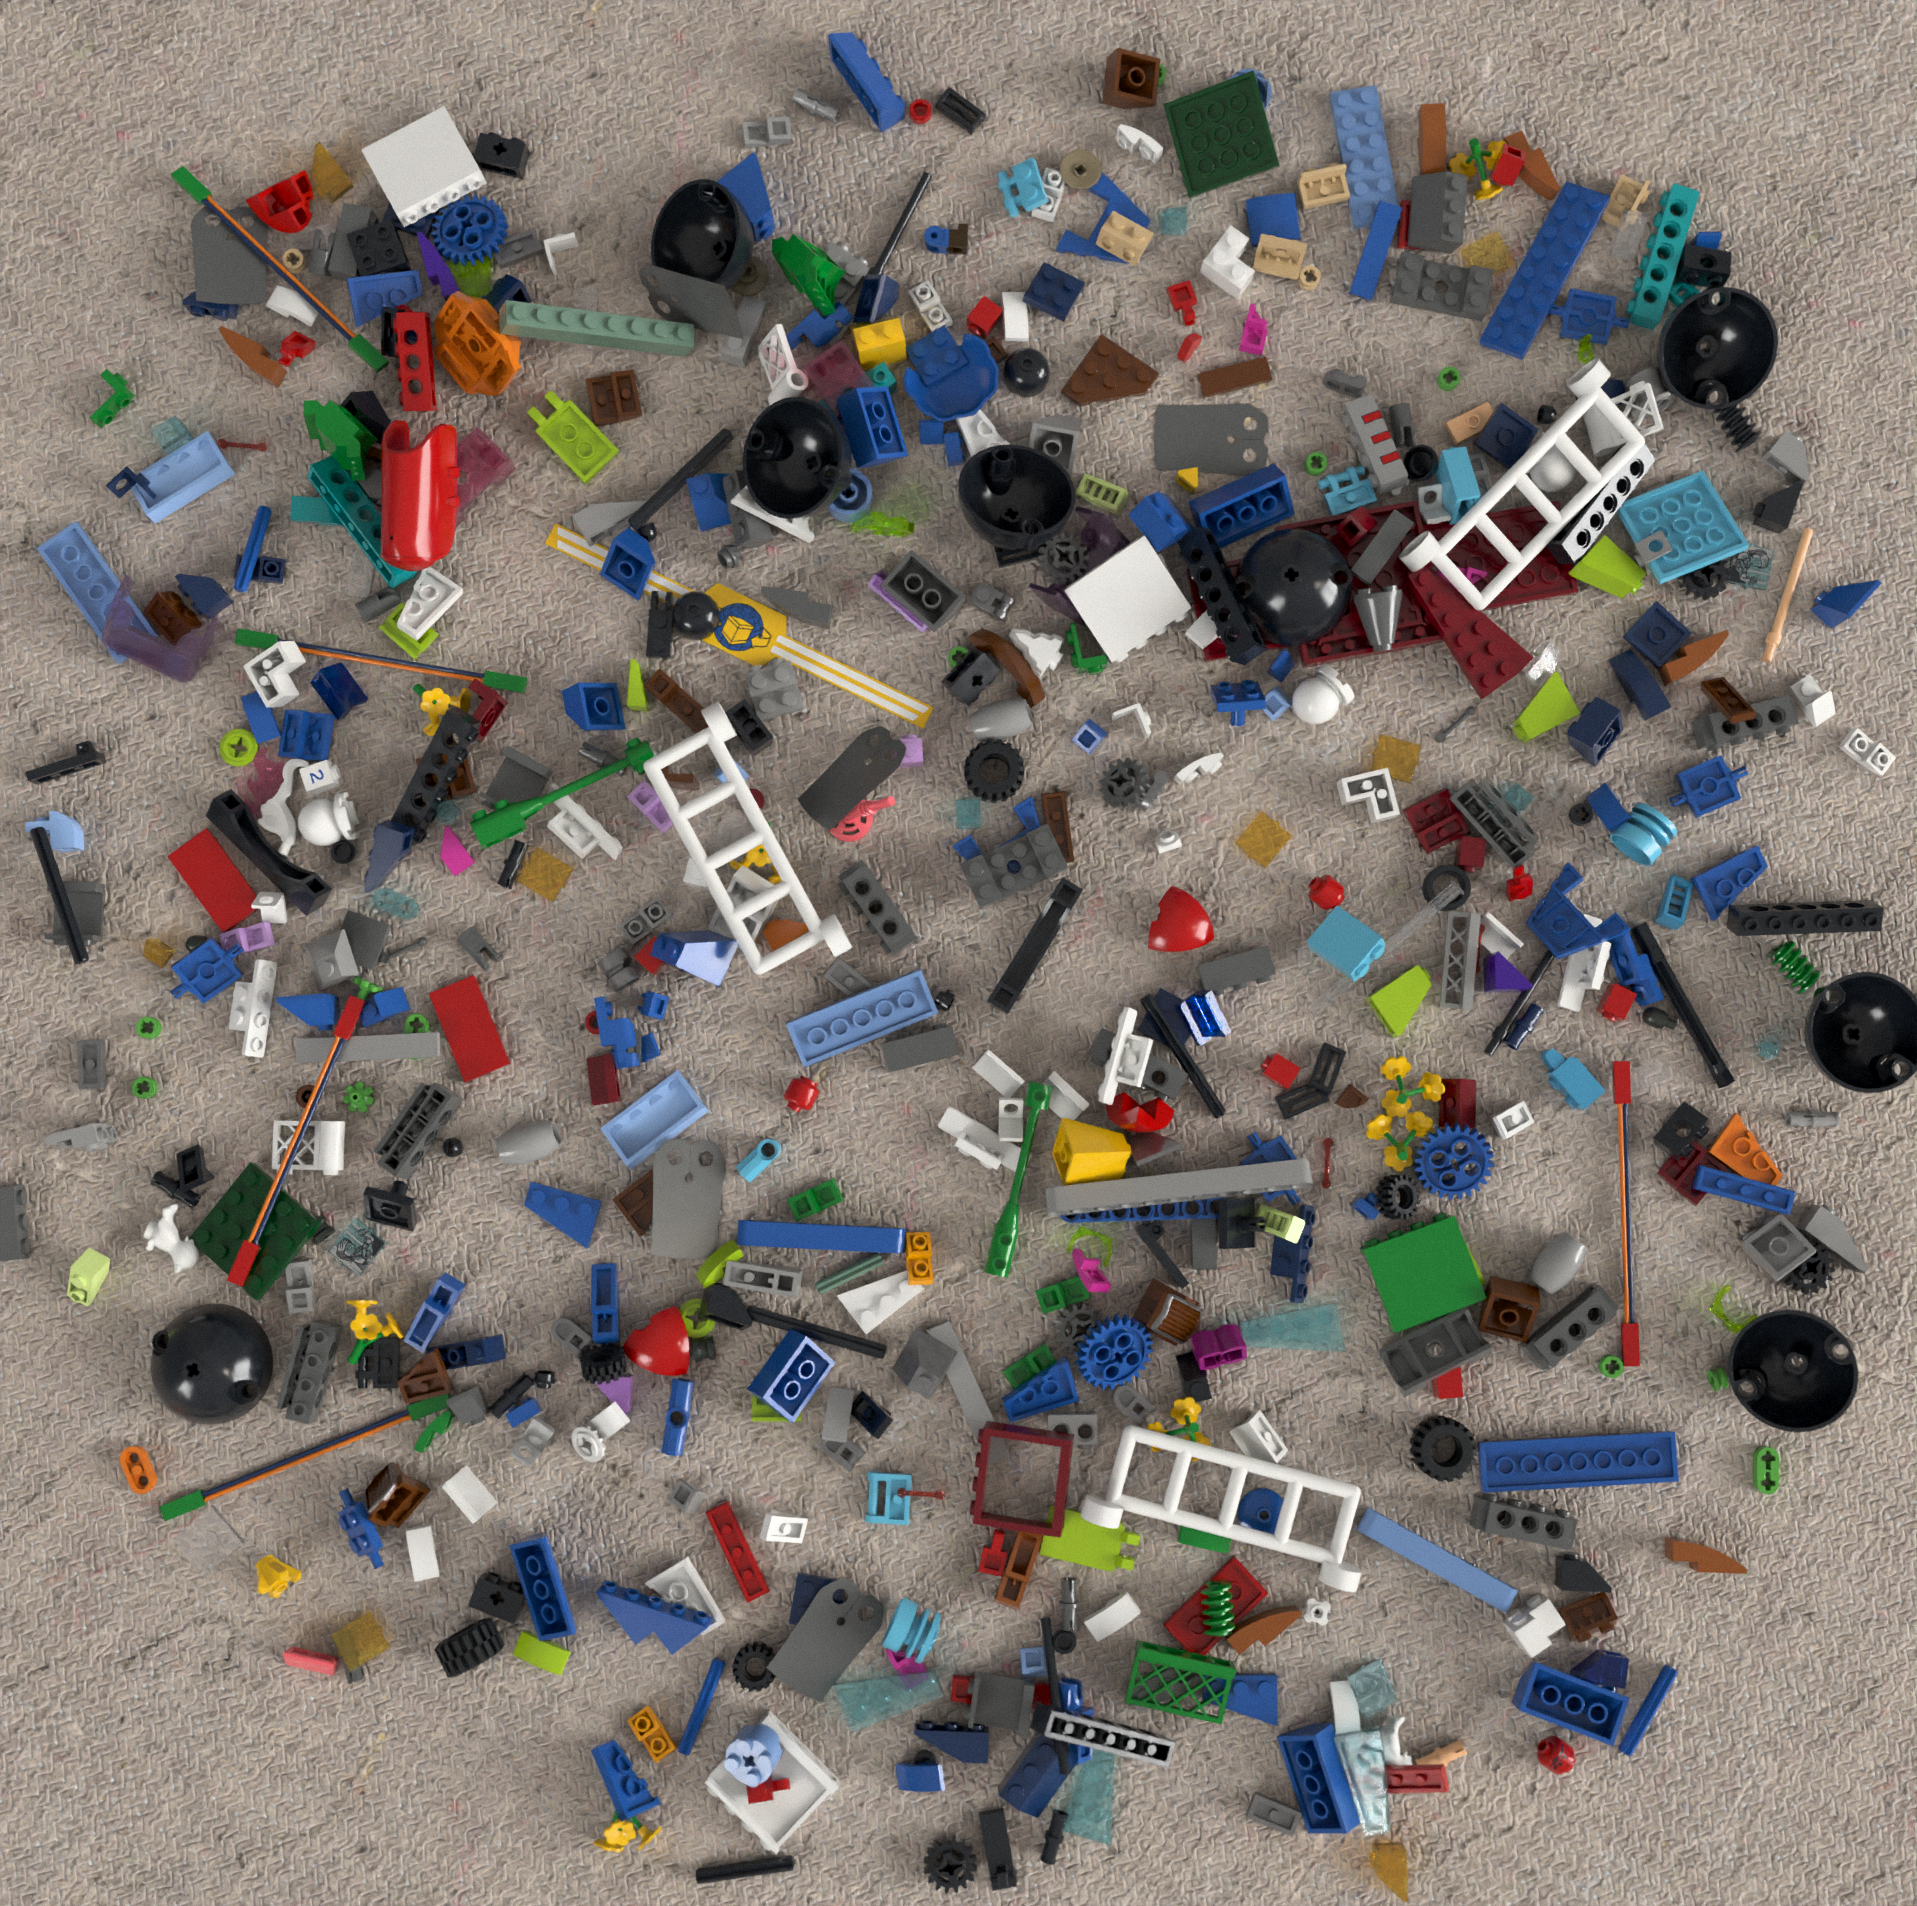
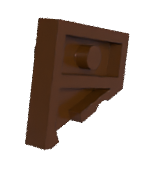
M650 1170L612 1199L640 1237L645 1234L653 1215V1170Z
M438 1347L433 1348L397 1381L405 1404L448 1394L453 1390Z

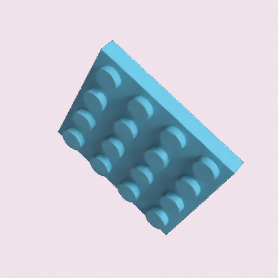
M1703 470L1626 500L1616 512L1634 543L1662 531L1671 545V552L1651 561L1649 565L1659 584L1745 551L1749 546L1746 538ZM1654 540L1648 547L1651 551L1658 552L1663 548V543L1659 540Z

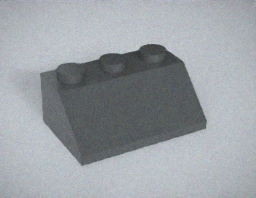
M1444 171L1414 176L1412 178L1407 246L1451 254L1463 244L1468 175Z
M912 549L880 584V587L933 632H936L951 620L966 603V596Z

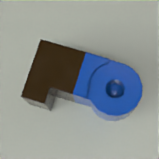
M959 223L958 230L930 226L924 234L927 250L932 253L967 255L968 224Z

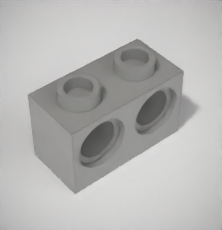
M1096 1411L1047 1412V1430L1053 1431L1055 1426L1061 1424L1067 1428L1066 1433L1074 1434L1073 1445H1077V1448L1091 1449L1092 1445H1098ZM1083 1424L1091 1427L1090 1434L1085 1437L1078 1434V1428ZM1053 1446V1449H1061V1447Z

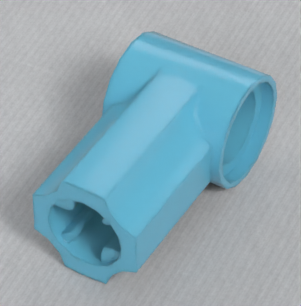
M773 1138L761 1141L735 1168L744 1179L752 1182L774 1159L779 1157L782 1150L781 1144ZM766 1143L774 1145L775 1153L773 1156H767L764 1153L763 1148Z

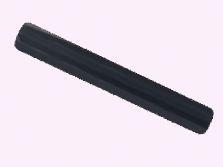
M788 1855L698 1868L695 1873L697 1884L792 1871L794 1869L793 1856Z

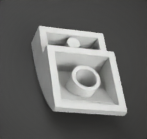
M742 865L733 875L727 893L736 907L774 885ZM779 900L742 920L754 943H756ZM717 906L708 929L736 940Z

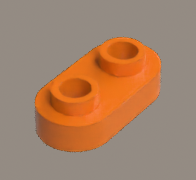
M133 1445L124 1449L120 1455V1464L130 1488L137 1494H145L152 1491L157 1484V1476L146 1450L139 1445ZM134 1453L139 1457L137 1462L133 1460L132 1456ZM143 1476L148 1478L147 1484L142 1482Z

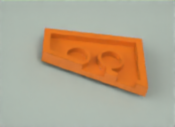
M1733 1113L1708 1148L1707 1153L1741 1177L1776 1186L1783 1175L1767 1153L1763 1152L1756 1142L1754 1135L1742 1123L1738 1113Z

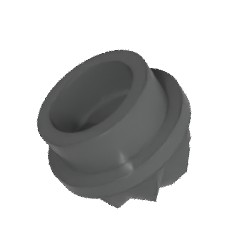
M733 544L724 545L717 552V557L724 568H734L741 559V551Z

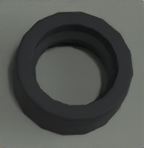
M1449 864L1439 866L1425 877L1422 886L1423 896L1427 903L1436 910L1445 912L1457 909L1465 904L1470 896V879L1466 872L1458 866ZM1440 875H1453L1459 881L1461 890L1455 900L1444 902L1436 898L1432 887L1435 879Z

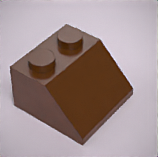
M1117 48L1106 59L1102 104L1121 109L1154 107L1156 105L1161 59Z
M1490 1275L1484 1292L1487 1299L1482 1300L1478 1324L1479 1332L1526 1343L1541 1304L1539 1288Z

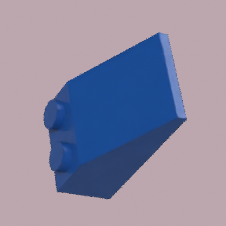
M1158 491L1146 496L1128 514L1156 552L1178 543L1179 540L1194 530V527L1169 495Z

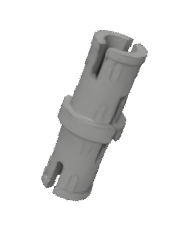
M797 88L793 95L792 102L810 110L811 114H818L833 123L837 121L840 108L826 103L822 97L818 95L815 97Z
M1808 1110L1807 1112L1788 1111L1785 1114V1124L1787 1127H1808V1129L1837 1127L1839 1116L1837 1112H1816V1110Z

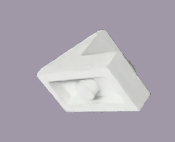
M1810 674L1787 688L1814 728L1835 714L1831 690L1823 693Z
M1524 1101L1489 1116L1498 1137L1502 1140L1508 1139L1535 1123Z
M771 1510L770 1514L766 1513L760 1538L765 1541L802 1543L808 1519L778 1510Z

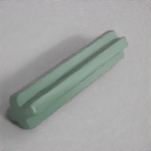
M875 1253L815 1283L817 1291L823 1294L883 1265V1258L880 1253Z

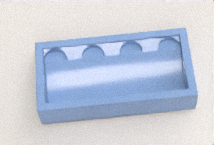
M206 431L139 472L150 482L148 487L157 495L156 498L153 499L137 483L131 489L145 514L156 524L231 478L236 473L210 432Z
M677 1070L600 1129L628 1168L633 1169L656 1152L666 1140L676 1137L709 1112V1110L688 1081Z

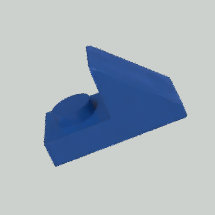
M399 987L374 994V998L366 1000L360 1014V1019L363 1027L367 1028L411 1010L403 988Z

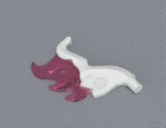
M265 747L257 751L254 757V767L258 773V780L253 782L251 778L247 779L249 790L254 795L255 801L251 803L247 798L244 800L250 812L262 815V819H258L257 822L264 829L281 837L283 842L278 853L287 856L291 846L295 845L297 836L296 821L287 806V799L293 793L295 770L298 767L310 766V763L297 758L291 759L286 763L272 762L265 755L268 750Z

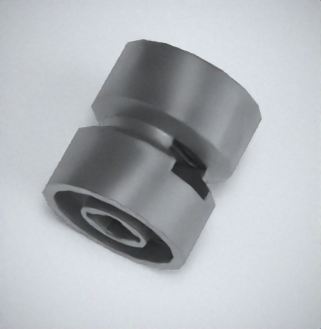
M624 947L608 954L597 963L604 975L610 976L608 982L614 992H619L631 986L642 977L637 967L630 964L631 957Z

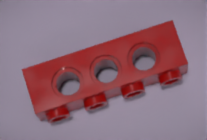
M430 312L396 313V318L393 319L394 332L398 334V342L395 343V353L400 359V367L397 368V378L402 385V392H399L400 406H403L404 411L437 410ZM411 330L417 334L415 344H411L408 341V333ZM413 355L419 359V366L416 369L412 368L409 362ZM415 379L421 384L419 393H415L411 387Z

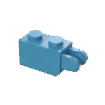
M1553 1048L1542 1051L1540 1059L1544 1061V1064L1549 1069L1546 1073L1550 1078L1548 1080L1549 1084L1555 1090H1561L1566 1096L1564 1098L1565 1102L1572 1109L1585 1110L1605 1092V1089L1578 1058H1563Z

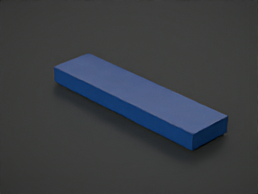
M1379 201L1349 294L1369 301L1372 300L1402 207Z
M1702 1165L1697 1167L1692 1186L1696 1190L1790 1215L1796 1191Z

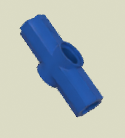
M673 1378L668 1412L665 1417L666 1426L661 1453L683 1456L687 1425L690 1419L694 1381ZM674 1411H680L683 1414L684 1421L682 1423H676L672 1419Z

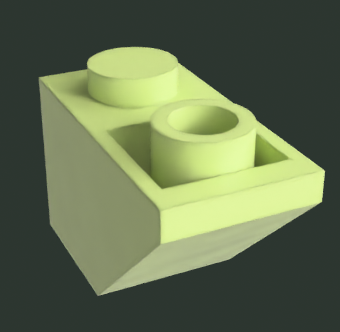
M89 1247L70 1267L67 1296L74 1302L88 1307L108 1275L110 1258Z

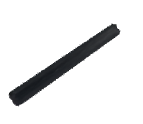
M723 428L628 519L629 525L635 530L642 527L687 483L686 479L694 477L733 439L731 432Z
M44 827L33 828L30 830V834L75 964L86 963L89 961V957Z
M1150 993L1140 999L1142 1006L1184 1071L1188 1073L1189 1079L1216 1119L1226 1114L1225 1108Z
M749 1305L747 1308V1312L754 1322L785 1331L792 1329L808 1338L883 1359L887 1346L752 1305Z

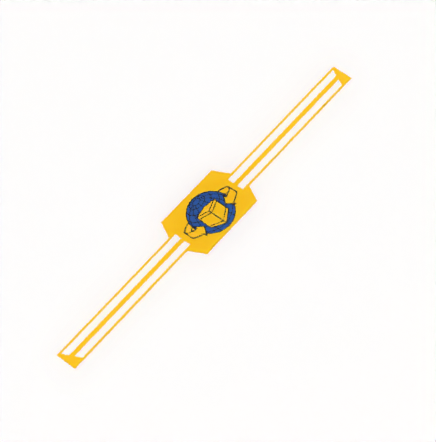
M555 523L545 542L546 545L601 571L609 551L608 548L598 543L590 547L583 536ZM652 570L644 593L651 595L652 591H658L659 600L665 602L666 593L673 592L674 607L676 601L683 594L694 590ZM719 583L704 592L717 603L721 616L718 628L709 638L703 639V641L754 666L762 665L763 667L775 657L779 659L785 658V661L790 660L792 665L924 729L934 709L933 707L786 636L785 615Z

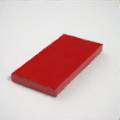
M205 828L167 856L223 933L230 931L258 910L251 906L257 897L256 892L208 828Z
M475 975L429 993L464 1083L511 1064Z
M1234 1555L1207 1580L1231 1582L1232 1587L1227 1591L1232 1593V1598L1228 1601L1233 1603V1608L1229 1611L1234 1613V1618L1230 1621L1235 1626L1269 1594ZM1204 1584L1163 1623V1626L1186 1651L1203 1655L1207 1654L1224 1637L1204 1634L1205 1630L1211 1628V1626L1203 1624L1204 1620L1210 1618L1209 1615L1202 1614L1203 1610L1209 1608V1605L1201 1603L1202 1600L1208 1598V1595L1201 1594L1200 1592L1207 1588V1585Z

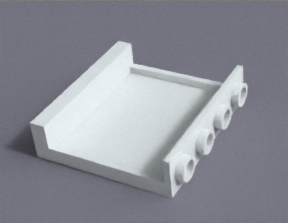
M444 106L361 150L404 227L417 222L418 219L430 213L436 212L439 208L458 200L465 194L477 190L487 183Z
M1141 535L1062 590L1107 655L1109 662L1116 661L1119 663L1129 656L1128 651L1134 647L1137 650L1142 648L1149 642L1147 638L1153 634L1159 636L1169 629L1167 626L1174 620L1176 623L1183 620L1189 615L1187 611L1191 609V606L1145 535Z
M769 1710L758 1723L769 1726L778 1734L780 1738L779 1744L782 1749L781 1759L771 1773L772 1781L788 1778L790 1789L773 1792L774 1800L748 1804L746 1784L737 1780L725 1769V1758L707 1775L705 1784L712 1796H718L724 1802V1807L730 1814H736L742 1820V1825L748 1832H754L760 1838L759 1841L768 1851L772 1850L777 1854L780 1846L830 1793L833 1794L839 1788L840 1779Z

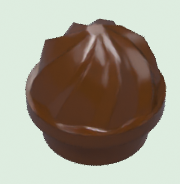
M303 1085L296 1092V1101L302 1108H305L314 1089L313 1085Z

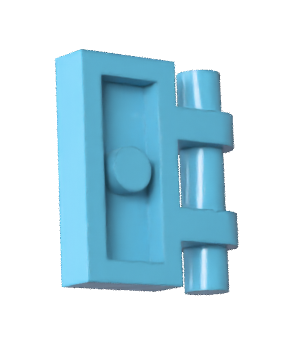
M1033 157L1011 167L1014 176L1008 178L1006 171L998 173V186L1004 194V206L1009 211L1010 217H1017L1019 215L1018 207L1022 205L1029 212L1048 202L1038 166ZM1018 187L1019 191L1017 196H1014L1012 189Z
M1362 465L1355 468L1353 466L1348 467L1344 472L1336 475L1332 473L1326 475L1325 479L1317 481L1320 490L1325 488L1331 490L1330 493L1323 496L1330 516L1349 513L1361 506L1365 507L1376 503L1377 498L1369 478L1360 481L1358 476L1365 474ZM1347 480L1350 482L1351 485L1341 489L1338 485Z

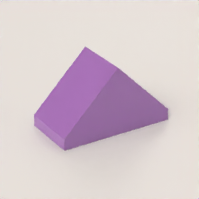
M624 1375L622 1378L618 1376L617 1381L612 1379L609 1384H606V1381L602 1382V1385H598L597 1381L595 1382L612 1403L616 1402L626 1415L632 1410L634 1375Z

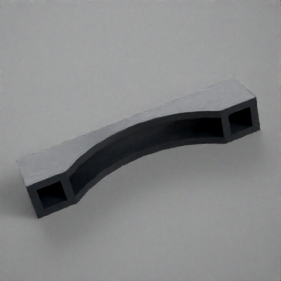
M232 789L213 798L206 817L306 916L324 905L332 888L316 872L300 868L278 853L259 830L248 805Z
M1062 877L1023 944L987 1000L989 1005L1008 1015L1081 895L1082 888Z

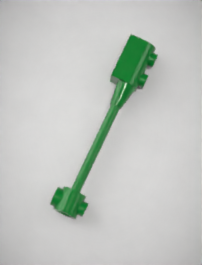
M639 738L628 741L626 743L628 748L624 750L625 758L544 796L515 803L514 801L509 803L507 799H504L494 804L496 810L488 814L485 810L474 813L472 815L473 821L469 823L482 849L485 850L527 830L524 820L543 809L545 805L628 766H631L634 772L637 771L638 775L645 774L646 772L643 768L645 761L654 757L646 740L641 742Z
M1029 1081L1024 1105L1030 1106L1031 1109L1009 1201H1007L998 1223H995L984 1272L1006 1278L1009 1275L1019 1233L1018 1201L1040 1109L1048 1111L1053 1090L1051 1086Z

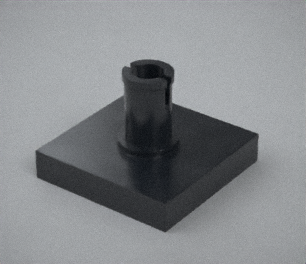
M394 1181L390 1192L367 1186L363 1193L366 1219L413 1232L417 1224L414 1198L404 1196L408 1190V1185L402 1181Z
M1219 1199V1249L1255 1248V1232H1264L1266 1225H1257V1223H1266V1220L1262 1216L1255 1217V1199Z

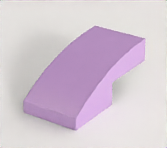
M645 780L627 796L663 833L673 825L656 791Z
M269 921L219 934L221 946L226 951L236 945V943L243 947L244 951L238 955L275 945Z

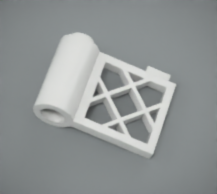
M777 324L758 346V355L762 366L765 368L772 389L768 395L770 405L784 398L798 397L808 386L806 374L796 367L782 324Z
M1644 381L1629 386L1630 391L1611 399L1614 404L1620 402L1627 404L1623 412L1626 417L1631 407L1641 410L1633 426L1637 430H1642L1639 433L1643 437L1664 429L1651 384H1645ZM1646 391L1648 399L1644 407L1641 408L1634 405L1633 403L1637 395ZM1595 404L1583 414L1595 457L1611 454L1627 443L1624 438H1620L1619 432ZM1648 413L1653 416L1655 425L1644 429L1640 427V424L1645 414Z
M274 1120L272 1169H277V1172L281 1165L280 1154L285 1149H288L293 1137L292 1135L285 1141L281 1136V1125L289 1126L295 1133V1126H298L299 1121ZM310 1121L308 1126H315V1136L310 1141L303 1137L302 1142L305 1146L296 1153L288 1174H293V1170H323V1175H338V1170H344L345 1122ZM308 1149L314 1154L313 1165H306L300 1158Z

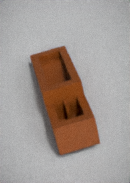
M1445 103L1421 104L1417 112L1419 129L1417 144L1420 175L1446 171Z
M1522 130L1505 137L1503 141L1508 145L1526 151L1525 162L1518 176L1525 184L1549 201L1554 199L1560 188L1541 148L1532 151Z
M220 326L219 331L242 362L263 380L279 388L287 371L280 363L268 358L270 355L268 350L263 345Z
M1728 630L1684 646L1676 651L1677 660L1658 668L1664 686L1680 680L1705 663L1728 637Z
M1017 1532L993 1602L1014 1610L1019 1609L1043 1535Z
M1665 1537V1557L1672 1561L1689 1562V1567L1697 1572L1747 1574V1568L1709 1546L1683 1538Z
M1296 1605L1266 1610L1238 1623L1234 1630H1232L1233 1633L1226 1635L1225 1638L1239 1655L1258 1639L1265 1647L1297 1620L1302 1613Z

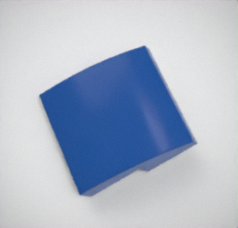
M1295 193L1274 194L1246 200L1250 239L1253 248L1258 246L1261 234L1274 235L1289 240H1301Z
M285 709L278 756L315 762L328 760L335 716L328 713H310L304 710Z

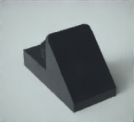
M199 1144L176 1154L180 1189L183 1193L215 1179L206 1168L204 1150Z
M1193 1351L1176 1355L1185 1396L1193 1397L1195 1403L1212 1399L1207 1381V1371L1199 1369Z
M861 1391L852 1404L851 1414L877 1439L881 1437L893 1421L890 1417L891 1413L864 1391Z

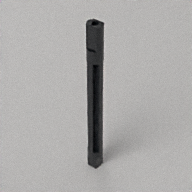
M1646 922L1631 929V932L1643 953L1648 955L1651 966L1705 1060L1719 1088L1733 1083L1735 1080L1724 1060L1720 1057Z

